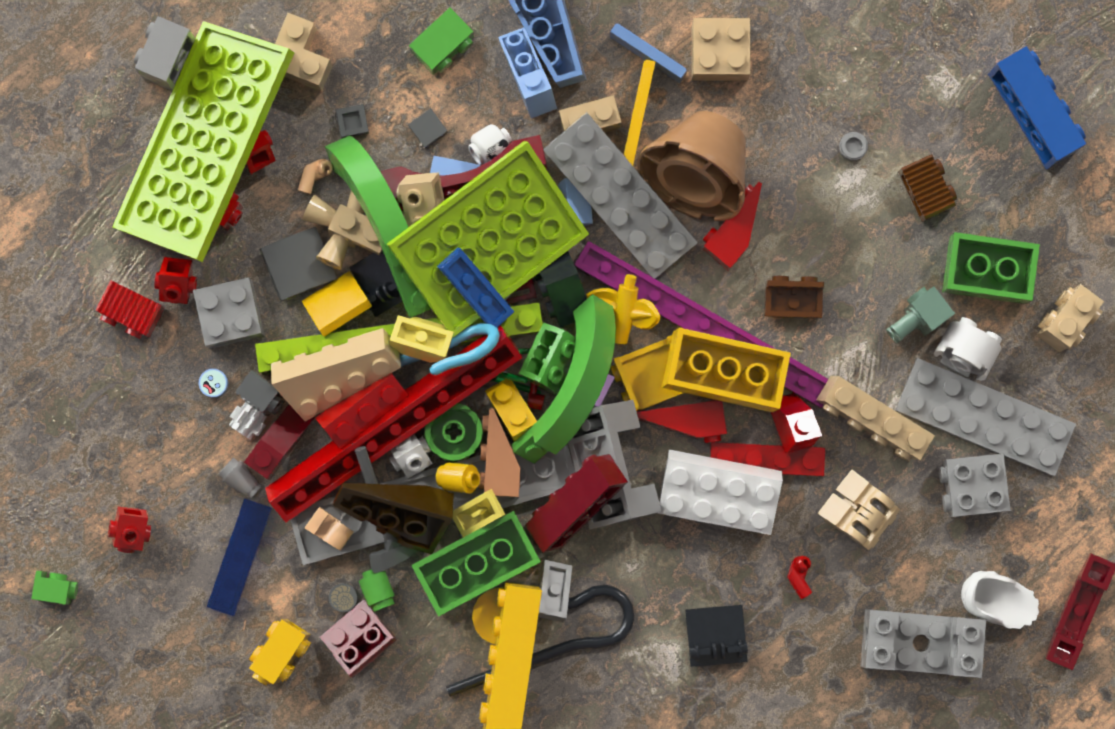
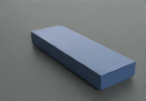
M620 24L614 25L610 31L611 39L643 60L655 61V68L681 83L686 75L687 70L685 67Z

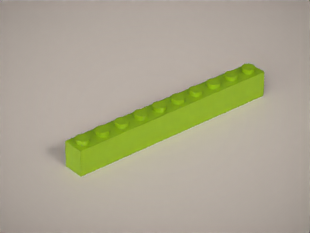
M532 303L512 306L511 308L514 313L501 324L510 338L537 335L542 327L540 304ZM438 317L425 319L435 323L442 324ZM478 318L469 326L484 323V321ZM395 324L334 332L324 337L320 334L255 344L259 373L262 375L271 374V363L277 361L285 363L294 360V356L306 353V355L322 351V347L331 344L339 346L348 343L350 338L384 328L391 337ZM483 335L470 338L454 347L470 345Z

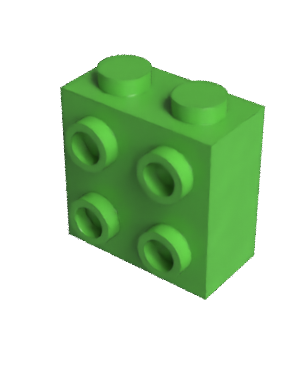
M543 322L527 358L523 362L519 375L527 378L549 394L557 396L572 362L576 337L563 329Z

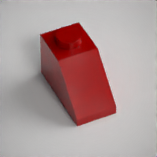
M794 393L782 396L780 409L771 412L785 453L812 447L822 436L813 410Z

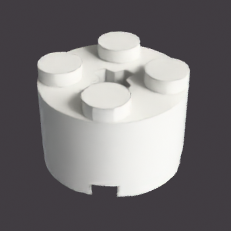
M962 317L960 322H950L934 355L936 357L941 355L942 359L940 362L960 375L969 377L970 373L978 375L976 380H985L1001 351L1000 343L1002 338L993 332L987 331L985 333L976 328L977 324L968 318Z

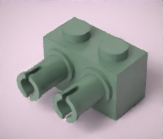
M934 286L928 291L923 287L907 299L910 305L904 309L906 315L891 325L890 328L888 327L886 331L895 343L900 342L915 329L920 330L926 336L953 316L955 312Z

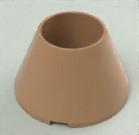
M709 111L695 112L647 145L638 157L637 169L638 172H643L646 182L662 201L673 209L697 219H701L702 215L715 217L714 221H725L735 217L740 212L745 201L746 139L741 129L728 118Z

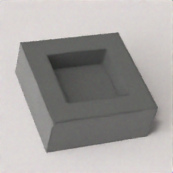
M363 104L336 109L342 139L347 136L354 137L369 134Z
M431 108L408 124L425 149L448 133Z

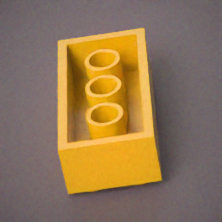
M677 328L672 334L662 388L775 412L781 406L791 353Z

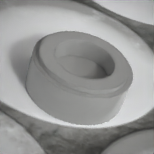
M858 132L847 133L839 143V152L848 161L862 159L868 150L866 138Z

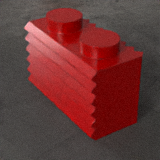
M110 280L95 311L102 314L100 320L114 327L118 322L127 327L126 333L141 339L142 335L148 338L151 337L165 307Z

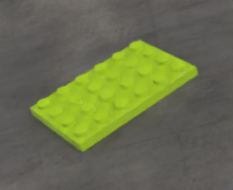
M523 141L388 242L387 246L445 329L454 332L453 337H455L480 318L437 268L457 247L462 249L502 298L505 299L588 236L589 233L527 141Z

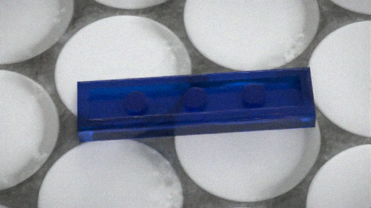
M244 498L207 608L235 616L272 507Z

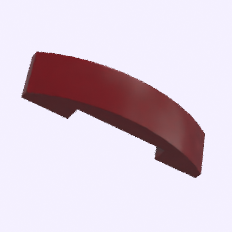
M1092 553L1089 554L1062 610L1045 659L1070 670L1074 669L1084 645L1082 642L1104 590L1107 591L1114 575L1115 563Z

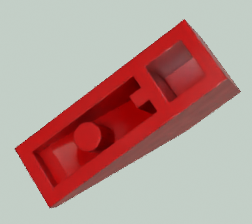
M719 400L637 412L638 420L695 439L704 438V443L721 441V436L727 434L723 403Z

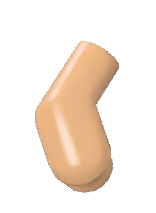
M319 159L306 165L303 169L297 191L311 195L314 182L332 173V163L326 159Z

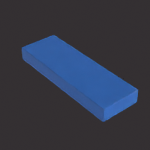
M457 247L437 266L484 323L498 327L514 313L513 309L461 248Z

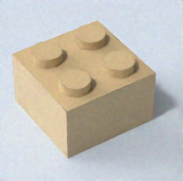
M693 18L692 81H748L750 77V18Z

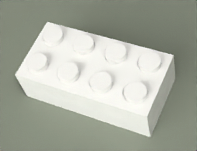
M669 450L659 498L661 512H658V514L771 535L783 481L782 471Z

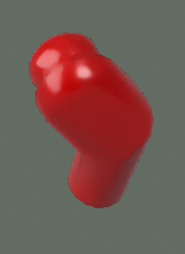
M803 555L793 559L787 575L788 581L801 600L812 593V590L805 581L808 568L811 567V561L807 556Z

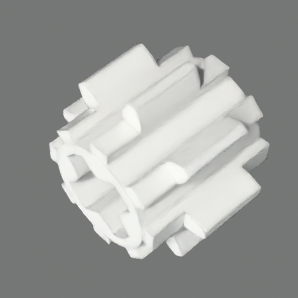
M246 402L242 407L237 405L230 415L233 420L229 425L250 440L254 434L259 436L266 426L263 423L266 416Z

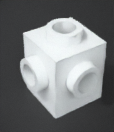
M415 434L392 448L391 452L393 455L388 457L396 471L398 472L402 469L407 478L422 472L426 467L433 464L427 455L431 451L423 436L418 439Z

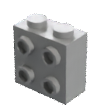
M1004 453L942 461L943 466H939V478L941 484L945 483L946 495H942L944 512L949 513V518L1011 511Z

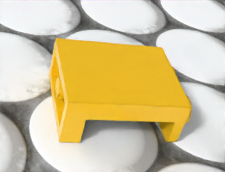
M672 335L624 356L613 358L614 365L610 369L616 383L622 382L625 392L621 393L623 401L634 400L636 412L684 394L683 392L662 388Z

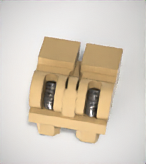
M851 469L836 489L844 500L833 493L818 514L827 524L838 529L867 550H870L877 544L879 537L888 525H891L897 518L896 515L900 509L883 492Z

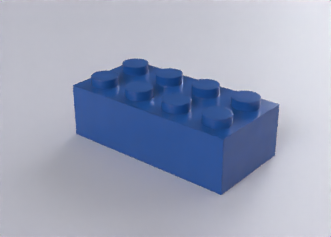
M1026 46L998 62L988 75L1047 170L1075 154L1086 145L1084 141L1086 136L1081 126L1074 124L1070 118L1071 111L1067 103L1063 99L1059 100L1054 92L1056 86L1049 75L1045 76L1040 69L1041 62L1034 51L1030 52Z

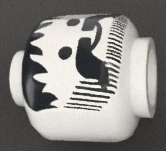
M490 124L472 135L471 144L468 148L474 160L481 165L491 161L512 142V139L505 128L500 130L497 126Z

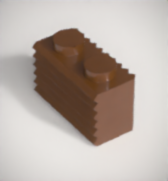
M932 154L904 166L898 171L921 222L945 213L956 206V192L951 184L946 185L942 176L945 174L944 167L939 159L934 160Z

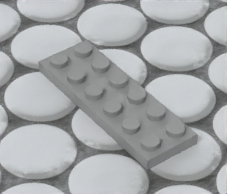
M588 112L543 149L654 279L698 243Z
M919 358L914 362L895 409L900 414L997 454L1004 453V457L1052 477L1057 473L1076 423Z

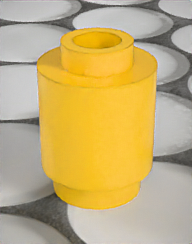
M448 462L440 465L437 469L436 483L445 491L471 494L480 483V474L474 465Z

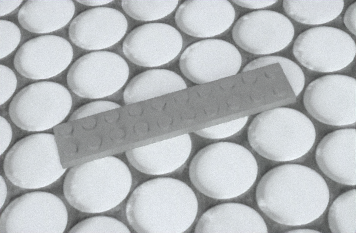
M566 444L556 455L548 451L535 464L514 453L521 469L519 498H496L503 509L549 496L554 491L562 488L566 484L565 479L575 472L568 445ZM481 455L454 462L474 465L479 474L480 472H485L486 461H481ZM439 467L420 472L410 478L405 476L381 483L428 485L444 490L436 483V472ZM478 485L471 494L452 492L454 493L453 510L483 494L484 489H479ZM335 497L315 502L291 519L303 565L384 543L383 535L376 531V526L372 523L359 521L334 507L333 501ZM319 507L354 531L341 551L305 529V526Z

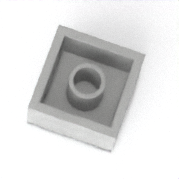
M158 16L155 23L151 22L145 34V37L148 39L144 48L138 49L134 58V64H136L135 69L143 79L173 91L195 41V37L190 29Z
M249 277L193 290L204 343L209 349L265 336L253 281Z

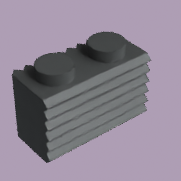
M252 370L236 390V395L266 416L271 413L276 415L285 403L282 400L283 396L274 386Z

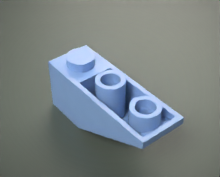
M523 27L498 37L530 118L532 119L557 109L552 88L525 28Z

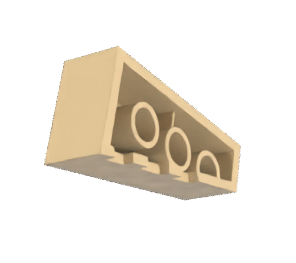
M384 328L350 338L348 343L339 346L331 344L322 347V351L306 355V353L294 356V360L282 363V361L271 363L272 385L301 418L307 421L401 368L400 352L389 345L390 336Z

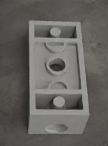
M634 400L593 408L583 425L568 442L575 472L583 467L582 462L587 457L594 454L597 456L610 454L628 481L588 521L590 529L661 512L655 484L631 489L618 433L640 428Z
M865 609L860 667L982 678L986 620ZM917 635H924L928 640V647L924 651L919 652L913 647V639Z

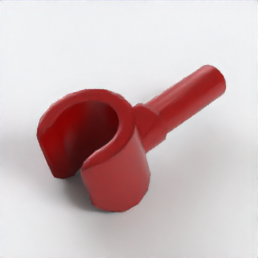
M530 382L527 404L530 408L541 410L545 395L536 393L538 386Z

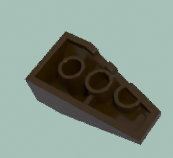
M343 483L333 501V506L359 521L372 523L376 526V531L383 535L385 533L398 538L397 543L404 547L433 554L453 519L454 493L428 485Z

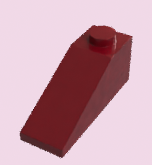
M289 404L262 436L244 463L266 479L271 480L318 414L304 421Z

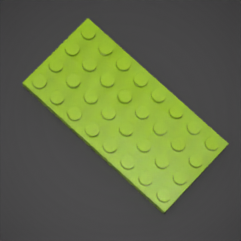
M203 21L112 227L118 231L203 262L295 52L289 48Z

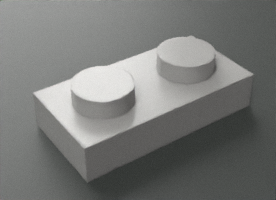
M544 560L542 563L539 583L542 594L538 617L559 622L566 620L572 574L571 565Z

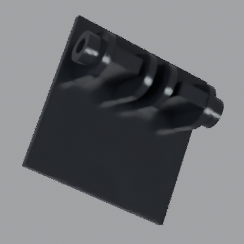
M383 250L380 255L372 253L349 267L358 285L371 303L372 307L369 310L372 311L375 317L402 302Z
M743 605L685 609L690 667L748 662Z

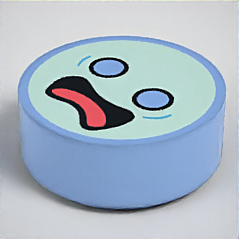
M208 369L199 378V388L208 397H220L227 391L228 378L218 369Z

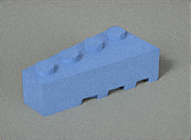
M509 0L559 88L587 80L565 0Z

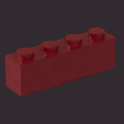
M594 454L587 457L582 462L583 467L569 475L565 479L566 484L551 493L548 497L549 501L532 513L533 517L525 526L542 553L561 549L628 483L610 454L601 456Z

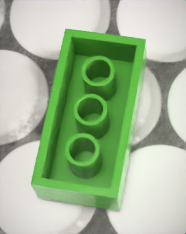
M512 511L411 566L439 617L541 561L515 512Z

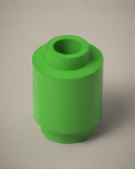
M371 569L362 573L363 579L359 580V584L367 605L372 607L373 612L395 604L393 600L395 595L386 571L373 573Z

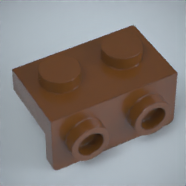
M772 276V280H767L765 283L764 317L822 319L824 282H818V277L803 276L801 281H789V276Z

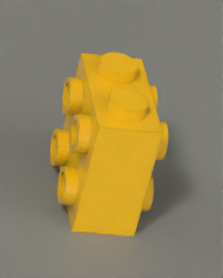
M281 619L280 622L274 621L265 634L269 638L265 645H258L249 658L253 662L249 669L255 672L252 677L266 686L271 683L274 685L280 681H287L295 669V666L292 665L296 657H303L311 645V642L308 641L311 634L288 619Z

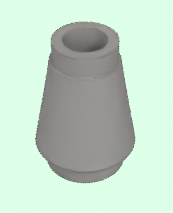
M234 457L218 474L223 478L222 482L247 495L250 499L261 488V485L241 460L238 462Z

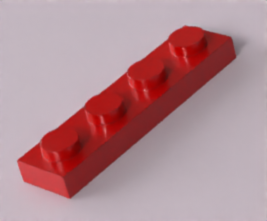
M710 443L711 458L782 471V475L824 476L825 448L810 447L786 454L781 445Z

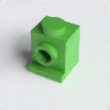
M36 570L31 599L60 604H71V599H76L78 582L67 581V575L50 572L48 578L46 577L47 571Z

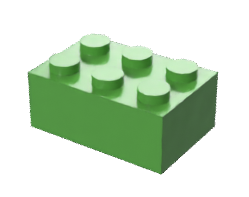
M954 232L949 237L942 292L1028 304L1033 301L1040 244Z

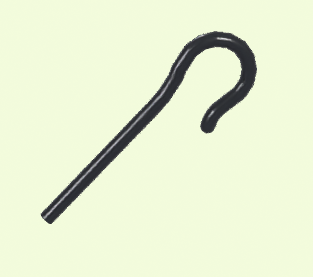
M603 584L592 586L578 595L569 598L568 609L577 608L595 597L607 596L613 598L622 608L623 620L621 626L611 635L571 639L532 654L531 666L571 651L615 646L623 641L632 630L635 618L633 604L628 596L617 587ZM492 669L447 685L446 690L449 697L483 685L485 675L491 674Z

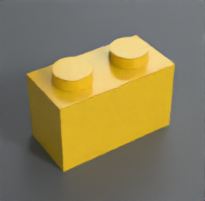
M505 379L485 390L489 403L513 442L537 422L513 381Z

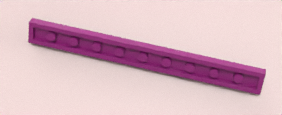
M590 241L587 242L574 264L579 270L617 292L619 284H624L626 274L636 276L635 286L639 288L637 300H649L654 304L661 317L680 328L776 349ZM790 357L784 388L813 405L822 408L823 404L816 401L827 383L828 378Z

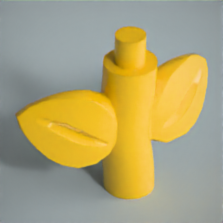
M630 274L625 275L624 284H619L618 292L610 288H600L586 294V298L593 294L613 306L616 325L615 343L617 344L628 343L632 326L642 330H649L659 323L661 317L652 302L646 299L637 300L639 290L635 286L637 277Z

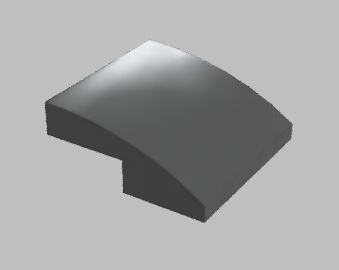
M316 227L288 236L259 249L280 302L304 294L308 290L331 283L337 279L334 269L316 258L324 247Z

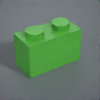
M450 7L409 45V49L432 75L437 71L442 73L453 63L451 60L453 56L458 52L463 54L474 43L472 41L474 32Z

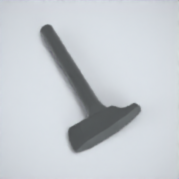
M366 447L356 448L355 453L365 483L378 484ZM385 533L383 535L384 549L370 554L372 572L379 573L405 561L414 555L417 550L402 546L397 543L396 537Z

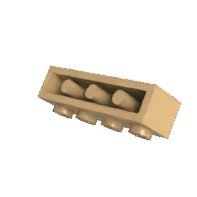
M439 172L406 175L398 185L397 198L399 203L403 205V216L408 227L444 201Z
M830 376L816 401L824 405V411L835 417L841 415L848 420L847 425L859 432L865 430L872 435L870 439L883 447L889 445L896 449L895 454L908 462L911 459L921 460L935 436L840 376Z

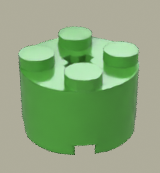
M457 403L425 425V438L430 449L439 458L449 462H458L474 456L480 448L483 440L482 424L477 414L471 408ZM453 425H457L458 430L462 431V435H458L456 440H452L451 436L446 434L447 430H452Z

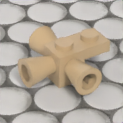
M352 190L347 207L340 204L337 211L314 195L303 216V221L329 227L328 233L331 238L316 258L322 263L338 270H342L348 246L355 248L358 245L378 255L382 252L379 240L367 216L363 215L365 212Z

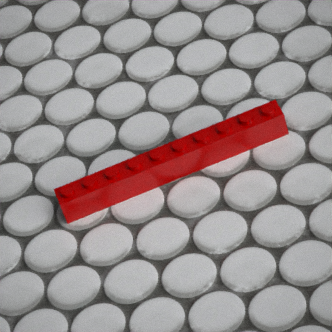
M501 325L497 327L500 335L497 345L480 360L449 369L439 375L427 374L405 390L408 394L405 399L342 449H339L334 441H331L265 488L268 501L285 523L361 471L355 453L356 448L365 446L371 463L519 361L522 356ZM483 335L456 355L464 354L477 348L487 339L488 335Z

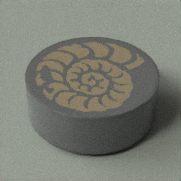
M346 583L334 586L329 593L330 605L339 612L352 610L358 602L356 589Z

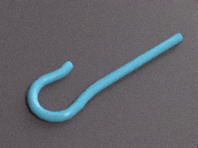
M486 323L465 328L452 338L449 349L475 336L488 335V337L480 346L467 353L448 357L433 364L430 367V373L432 375H439L449 369L480 360L497 345L500 338L498 328ZM400 355L401 367L420 360L407 355Z

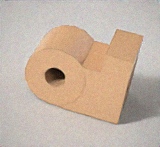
M321 507L317 509L305 526L306 530L340 551L354 533V531Z

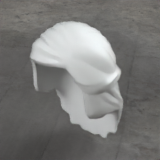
M995 571L974 572L963 584L961 599L966 610L990 623L1002 625L1009 629H1021L1024 625L1030 626L1039 614V600L1033 596V591L1028 590L1009 577L997 574Z

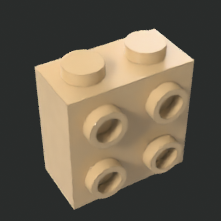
M1081 284L1075 288L1069 287L1055 301L1054 304L1058 306L1056 310L1047 313L1040 321L1038 327L1041 330L1036 336L1058 352L1066 349L1071 350L1073 346L1077 347L1086 335L1083 329L1087 328L1090 324L1093 325L1103 311L1099 308L1104 301Z

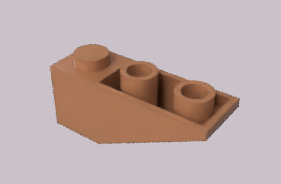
M489 408V415H483L482 430L483 432H488L487 443L481 444V461H486L485 472H480L479 489H484V493L492 489L496 497L519 498L521 469L494 409Z

